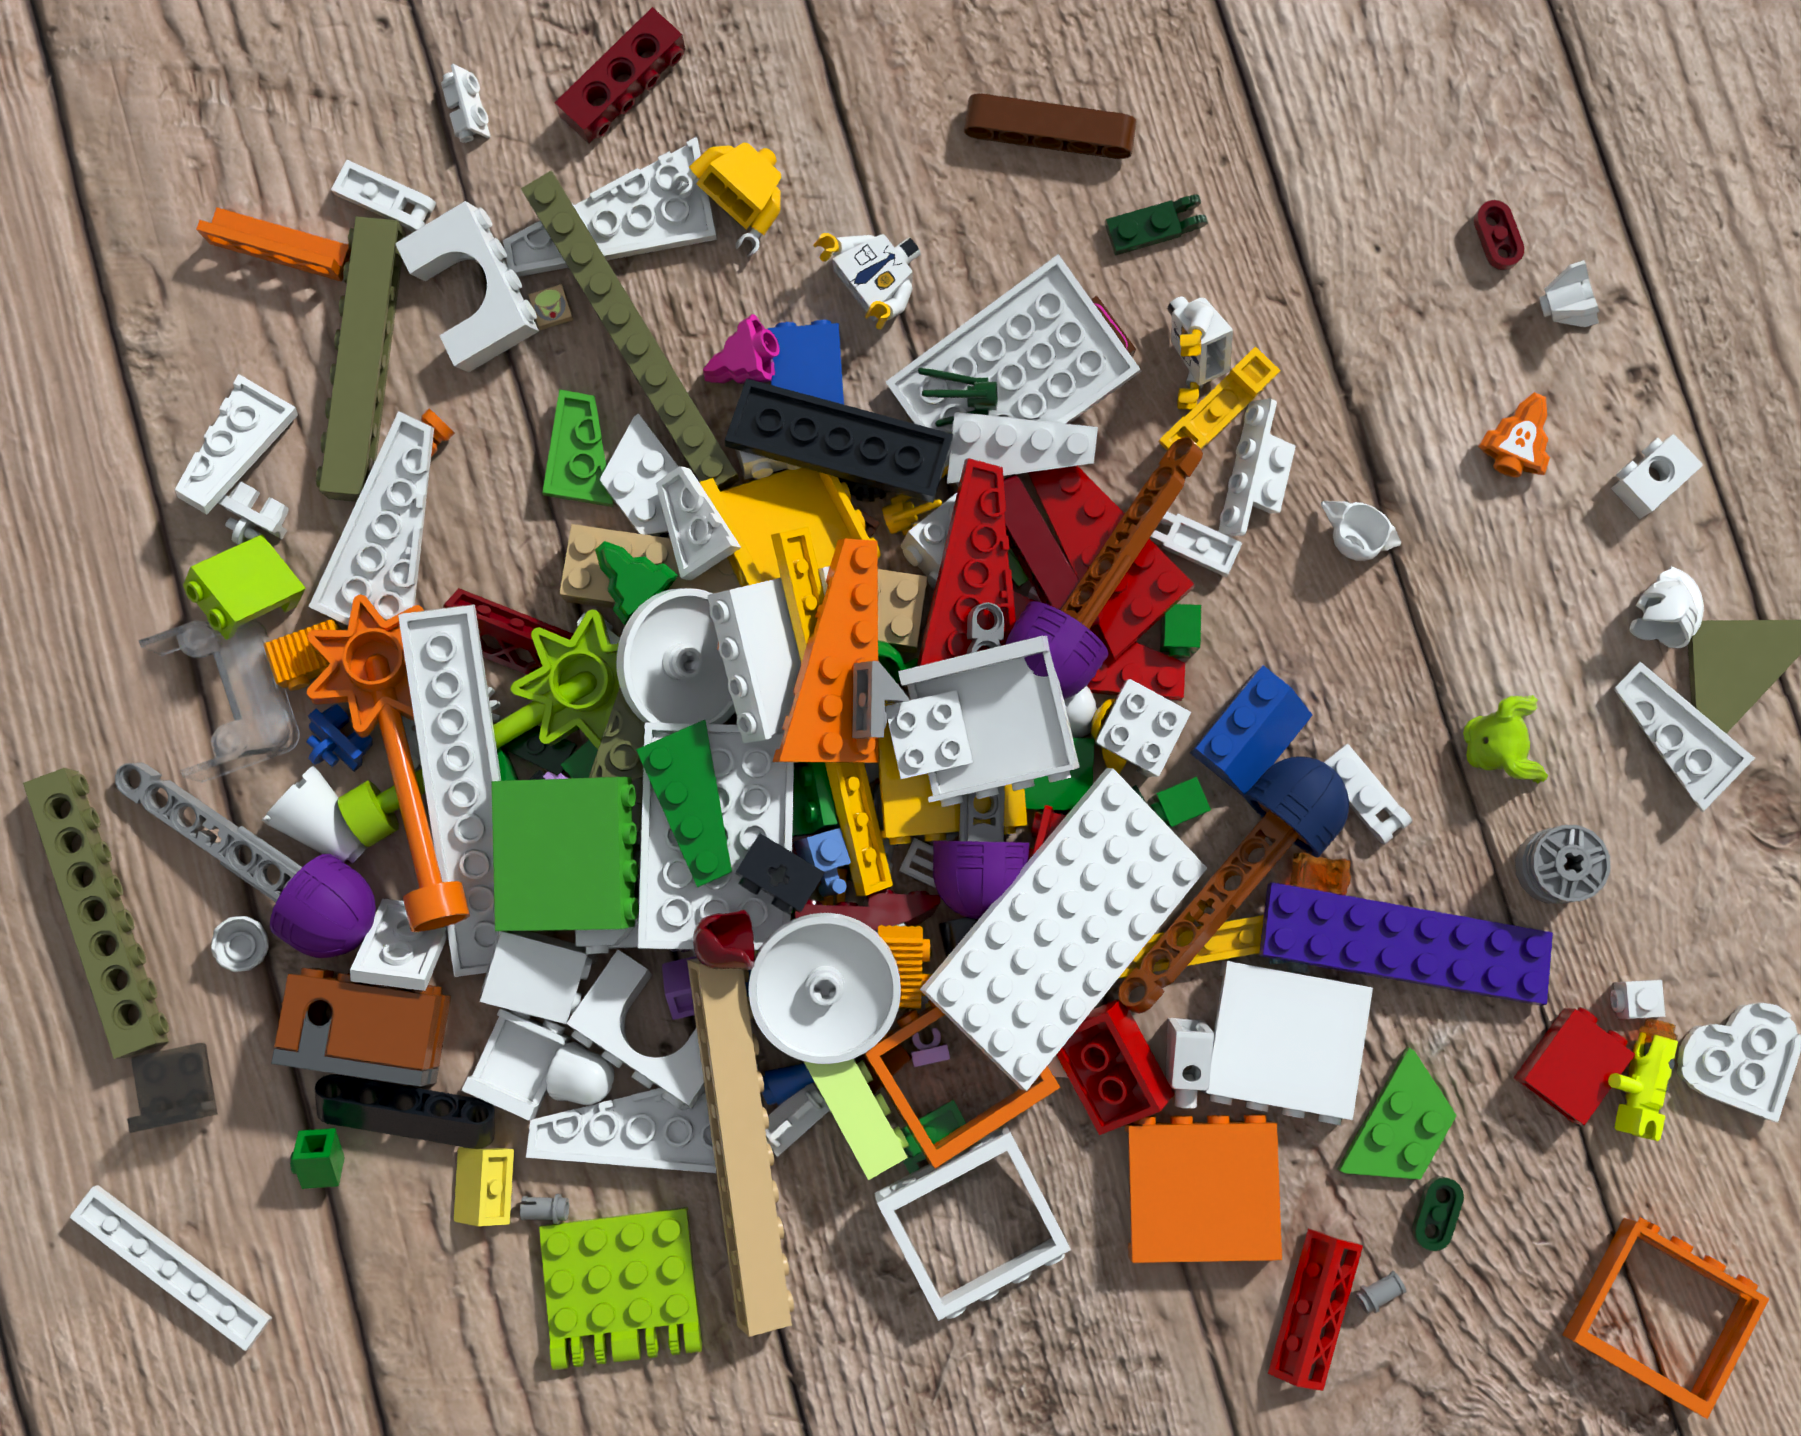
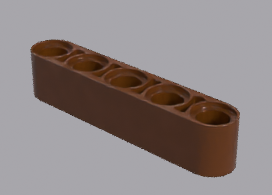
M978 93L971 95L968 99L964 133L971 138L1113 159H1126L1131 157L1133 152L1137 121L1133 116L1123 113Z

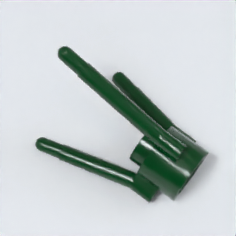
M918 369V373L921 375L974 385L968 386L967 390H923V397L967 398L968 407H975V410L964 413L989 415V411L997 410V382H989L988 377L975 378L934 369ZM954 415L937 420L935 426L942 427L953 424Z

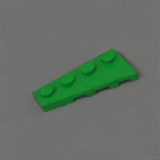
M702 720L636 749L697 888L732 873L706 720Z

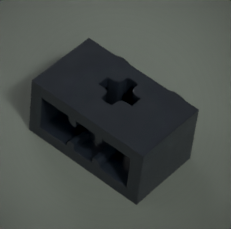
M759 833L735 874L741 877L739 885L755 895H758L761 890L774 897L771 902L773 906L790 915L793 910L801 913L825 872ZM779 867L786 870L784 877L789 880L788 883L780 882L777 886H773L770 883L772 877L767 872L769 869L777 871Z

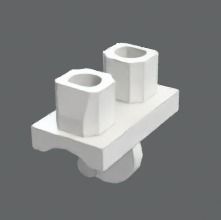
M241 481L232 490L229 497L224 495L218 502L226 510L241 517L239 521L230 517L226 522L225 526L233 530L232 541L239 545L261 535V533L254 530L255 526L283 539L287 530L282 527V524L285 521L289 508L269 497L260 513L252 510L251 508L260 492Z

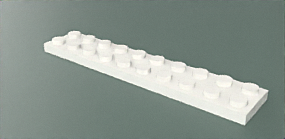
M475 604L399 614L398 618L434 850L442 882L459 881L462 883L470 913L467 919L447 926L454 977L487 973L499 931H495L491 781H501L476 608Z

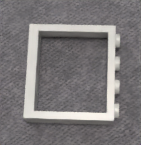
M1003 1124L936 1169L928 1164L874 1193L877 1204L938 1321L945 1317L952 1319L959 1316L966 1310L967 1305L977 1300L986 1301L991 1299L999 1292V1288L1010 1282L1016 1284L1026 1280L1031 1276L1034 1269L1044 1264L1046 1266L1056 1264L1064 1258V1253L1071 1250L1006 1124ZM1007 1151L1052 1238L940 1298L895 1210Z

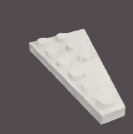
M697 137L687 141L686 146L673 153L669 151L659 156L658 161L641 170L637 168L590 193L589 198L573 205L606 260L717 240L709 195L696 185L699 178L692 182V192L686 198H680V193L688 187L687 183L680 181L671 188L674 175L680 172L688 173L691 170L689 166L701 156ZM540 221L503 240L504 249L507 253V266L518 277L568 268Z
M398 411L308 607L348 625L353 599L360 594L367 597L385 621L415 606L434 434L433 427Z
M657 1088L530 1120L526 1158L716 1173L705 1091L693 1109L683 1104L681 1109H678L663 1099L662 1096L665 1091Z

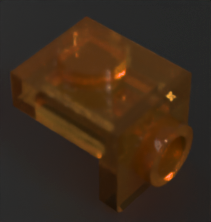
M1302 852L1294 853L1290 885L1346 895L1351 881V862L1347 859L1331 860L1323 857L1317 858Z

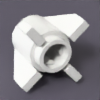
M1583 260L1570 264L1544 288L1545 295L1539 297L1544 317L1551 316L1553 322L1580 327L1598 324L1597 312H1599L1589 281L1586 263Z

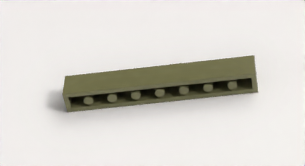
M356 216L354 228L349 230L348 246L351 249L350 262L345 263L343 272L344 281L347 283L345 296H341L339 301V313L342 317L341 330H336L334 338L335 349L338 353L336 364L333 363L330 369V382L333 385L332 398H328L325 405L326 418L329 419L327 432H323L321 437V451L324 453L322 467L319 466L316 473V485L319 491L328 499L357 502L377 458L402 266V257L395 243L405 238L406 235L398 220Z

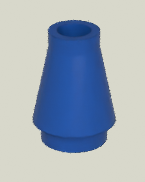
M804 1063L768 1070L762 1076L764 1081V1091L762 1094L769 1106L774 1103L781 1105L807 1085L814 1083V1080Z

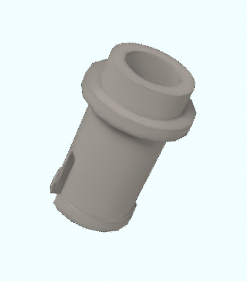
M556 1194L554 1198L522 1197L521 1202L525 1203V1205L520 1204V1217L522 1221L553 1220L554 1224H560L561 1221L568 1219L569 1199L562 1198L561 1194Z
M1392 1271L1389 1275L1368 1287L1365 1285L1360 1286L1361 1291L1355 1295L1367 1314L1372 1311L1377 1313L1380 1311V1306L1406 1293V1288L1397 1273Z

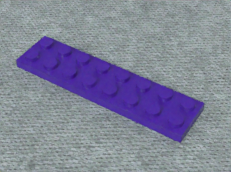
M1271 882L1267 884L1259 956L1542 1006L1547 1005L1553 932Z

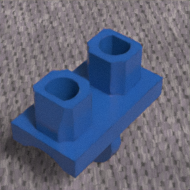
M334 704L322 713L317 708L308 715V718L311 720L309 729L315 735L310 736L306 741L313 748L308 759L314 765L325 760L331 767L335 766L341 759L355 772L362 766V756L373 745L372 737L370 735L364 738L359 737L355 731L348 737L342 734L339 730L349 722V716L338 704Z

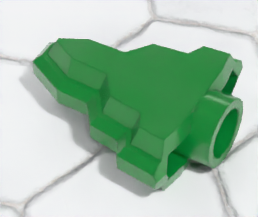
M604 541L595 549L600 569L610 579L608 592L615 601L613 611L624 625H626L629 618L641 604L652 596L668 590L678 577L666 564L655 565L647 557L633 558L623 547Z

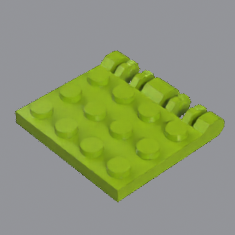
M688 1207L539 1226L552 1370L569 1368L567 1338H571L573 1366L582 1367L585 1360L582 1336L594 1335V1356L597 1363L606 1364L605 1333H611L614 1363L641 1359L639 1329L644 1328L648 1357H657L659 1343L656 1327L668 1325V1345L672 1355H678L681 1352L679 1324H683L686 1353L702 1352Z

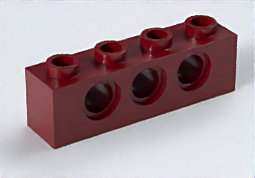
M652 7L554 102L560 118L588 144L595 138L604 136L610 129L611 122L620 113H627L633 107L636 98L644 90H650L656 85L660 74L668 66L673 67L681 60L686 50L682 33ZM650 50L655 52L654 55L649 58L640 57V55L645 51ZM622 74L631 76L625 82L616 81V78ZM597 98L607 99L605 103L600 106L591 105V103Z

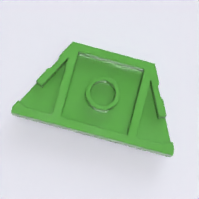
M1406 1047L1337 1170L1346 1174L1420 1180L1423 1177L1457 1115L1413 1049Z

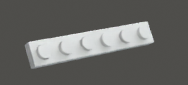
M99 1185L93 1186L71 1214L70 1218L244 1351L252 1347L271 1321L272 1317Z

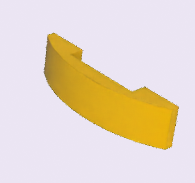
M1255 346L1185 417L1183 416L1158 442L1168 450L1178 439L1190 437L1201 450L1204 449L1260 394L1281 370Z

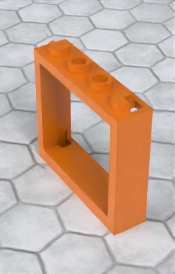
M929 999L928 1003L930 1006L920 1013L913 1009L896 1020L899 1026L886 1033L873 1048L863 1055L928 1163L936 1169L1061 1087L1047 1066L1027 1091L1018 1089L933 1144L880 1057L945 1015Z
M1639 1217L1637 1222L1623 1218L1562 1335L1689 1410L1708 1419L1769 1298L1756 1291L1759 1285L1755 1284L1752 1280L1740 1274L1735 1279L1724 1273L1727 1266L1716 1259L1705 1255L1702 1260L1693 1255L1691 1252L1694 1247L1675 1236H1672L1670 1241L1658 1234L1661 1229L1659 1226L1648 1222L1642 1217ZM1637 1238L1739 1297L1691 1392L1588 1332Z

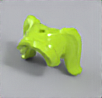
M1534 695L1524 697L1509 696L1501 700L1496 712L1486 716L1475 717L1467 722L1464 727L1463 736L1468 744L1467 761L1472 767L1484 770L1504 769L1509 776L1515 779L1532 780L1537 784L1547 780L1548 774L1543 766L1527 758L1530 750V740L1523 717L1531 715L1538 708V699ZM1486 737L1488 738L1487 744L1484 742Z

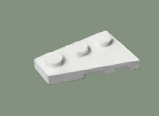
M679 466L656 482L681 579L690 581L741 548L690 468Z

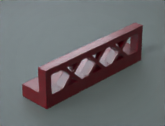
M460 588L443 605V608L475 604L483 658L526 675L542 667L531 637V633L535 628H543L569 640L573 636L571 632ZM487 634L495 637L501 648L493 649L488 647L481 636ZM523 648L528 650L534 661L528 663L521 660L515 649Z

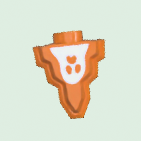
M1534 392L1517 406L1512 417L1503 418L1495 430H1488L1485 433L1478 448L1489 457L1495 459L1493 468L1499 473L1510 477H1520L1522 472L1545 475L1550 459L1545 452L1548 437L1543 430L1547 419L1546 397Z

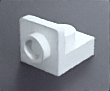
M1662 980L1614 982V990L1611 991L1610 1001L1613 1011L1617 1014V1019L1666 1017Z

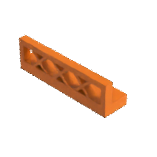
M216 207L211 223L199 220L196 228L211 245L342 282L344 277V265L346 262H349L351 249H349L348 244Z

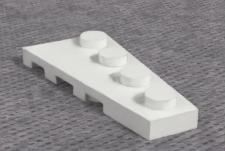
M954 412L952 430L954 435L950 449L947 484L960 482L964 460L967 458L1003 467V476L1094 463L1098 427Z
M1639 662L1614 688L1616 694L1701 812H1704L1755 759V757L1642 662Z

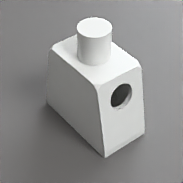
M1168 1018L1166 1079L1170 1087L1175 1089L1174 1105L1176 1107L1196 1108L1198 1090H1209L1214 1033L1205 1020ZM1193 1065L1191 1069L1183 1071L1187 1066Z

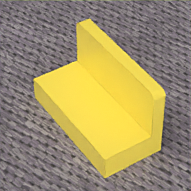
M458 1148L454 1204L455 1222L474 1226L510 1224L514 1149Z

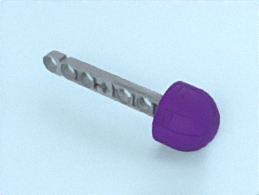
M989 602L982 603L972 608L969 612L967 640L972 641L967 649V654L977 652L981 646L989 648L1001 646L999 641L1004 640V616L997 605ZM983 609L990 611L994 616V625L990 630L982 629L977 623V615ZM1005 785L998 787V795L989 796L991 807L984 814L977 812L974 808L973 801L976 792L962 795L959 841H934L933 878L938 894L949 908L968 918L980 919L991 904L1013 883L1029 859V843L1004 842ZM973 818L979 820L990 819V824H973Z
M142 762L126 763L118 768L115 775V784L122 794L137 804L142 803L145 810L220 860L222 866L276 902L270 918V930L274 935L299 952L315 958H331L351 952L363 942L366 934L373 926L376 905L369 884L354 869L331 854L317 856L302 867L243 826H236L172 781L160 780L162 775ZM133 769L139 773L141 780L136 789L130 785L128 779L129 773ZM159 788H163L168 795V802L165 807H160L156 801V793ZM187 807H191L196 814L195 823L191 827L183 819V813ZM219 829L218 836L221 838V842H215L217 836L210 830ZM242 845L248 846L252 852V858L248 865L243 864L239 858V850ZM271 864L276 865L280 871V879L277 884L271 883L267 877V869Z

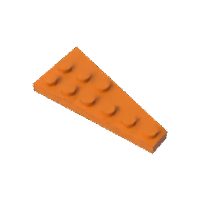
M844 538L837 541L826 579L827 590L823 603L818 605L815 616L818 620L813 637L808 639L793 690L795 695L790 715L785 717L782 730L785 732L780 749H776L772 762L879 763V738H852L854 663L878 661L877 541Z

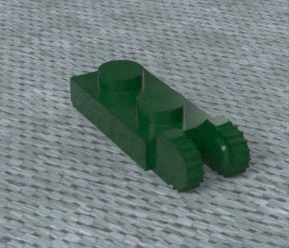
M1194 194L1182 197L1175 202L1170 200L1106 219L1105 226L1114 254L1117 256L1176 239L1184 233L1207 225L1208 221L1204 214L1186 218L1179 222L1177 216L1178 213L1198 207L1201 204L1199 195Z

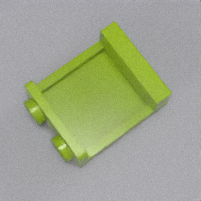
M262 534L191 566L183 583L187 597L200 607L207 616L211 627L219 631L226 640L234 637L239 626L278 607H281L285 613L296 608L306 589Z

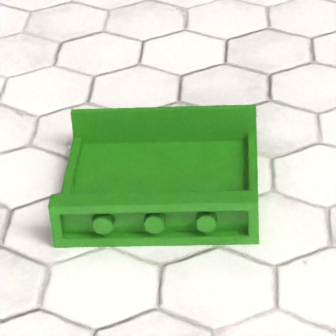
M631 777L491 781L495 931L605 930L635 927V920L639 915V903L634 893V882H636L638 877V865L633 855V845L637 840V828L632 817V807L636 802V790L632 784Z

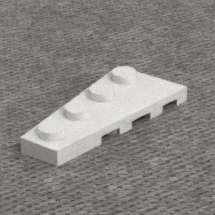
M239 374L233 383L234 389L229 398L225 397L219 408L220 415L215 424L209 426L204 435V444L200 451L193 455L175 488L178 498L206 515L298 416L296 407Z

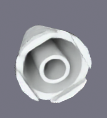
M312 766L302 775L303 779L299 783L293 784L273 805L262 821L321 854H331L343 863L349 860L353 864L368 847L362 844L353 834L340 812L337 795L319 770Z

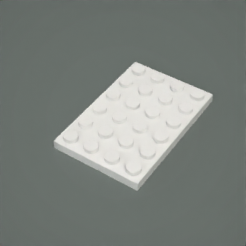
M1058 254L888 379L886 384L914 424L952 434L953 424L936 427L935 422L953 416L954 412L964 413L975 410V407H968L967 398L923 397L922 391L936 389L967 390L968 386L974 385L921 375L918 373L919 368L934 369L975 378L988 377L989 382H997V410L989 411L990 416L1070 424L1142 371ZM950 451L945 467L949 465Z
M645 722L644 746L693 724ZM706 724L732 873L697 888L643 767L638 949L694 950L693 934L696 925L702 918L717 913L725 914L745 910L752 922L754 949L759 951L763 943L773 932L790 921L791 914L788 915L771 904L774 897L762 890L758 895L748 891L738 884L741 877L735 874L759 833L792 852L794 762H772L776 749H780L784 732L771 735L772 738L767 740L743 743L741 732L737 725ZM779 867L777 871L769 869L767 873L772 877L770 883L773 886H777L780 882L787 884L789 880L784 877L786 870L782 867Z

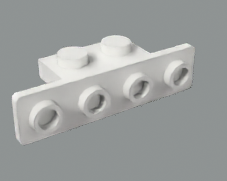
M1271 398L1251 401L1245 412V422L1241 439L1236 449L1237 455L1232 476L1228 482L1229 489L1224 509L1220 516L1218 532L1229 537L1246 534L1252 506L1270 514L1280 513L1296 446L1270 434L1277 401Z

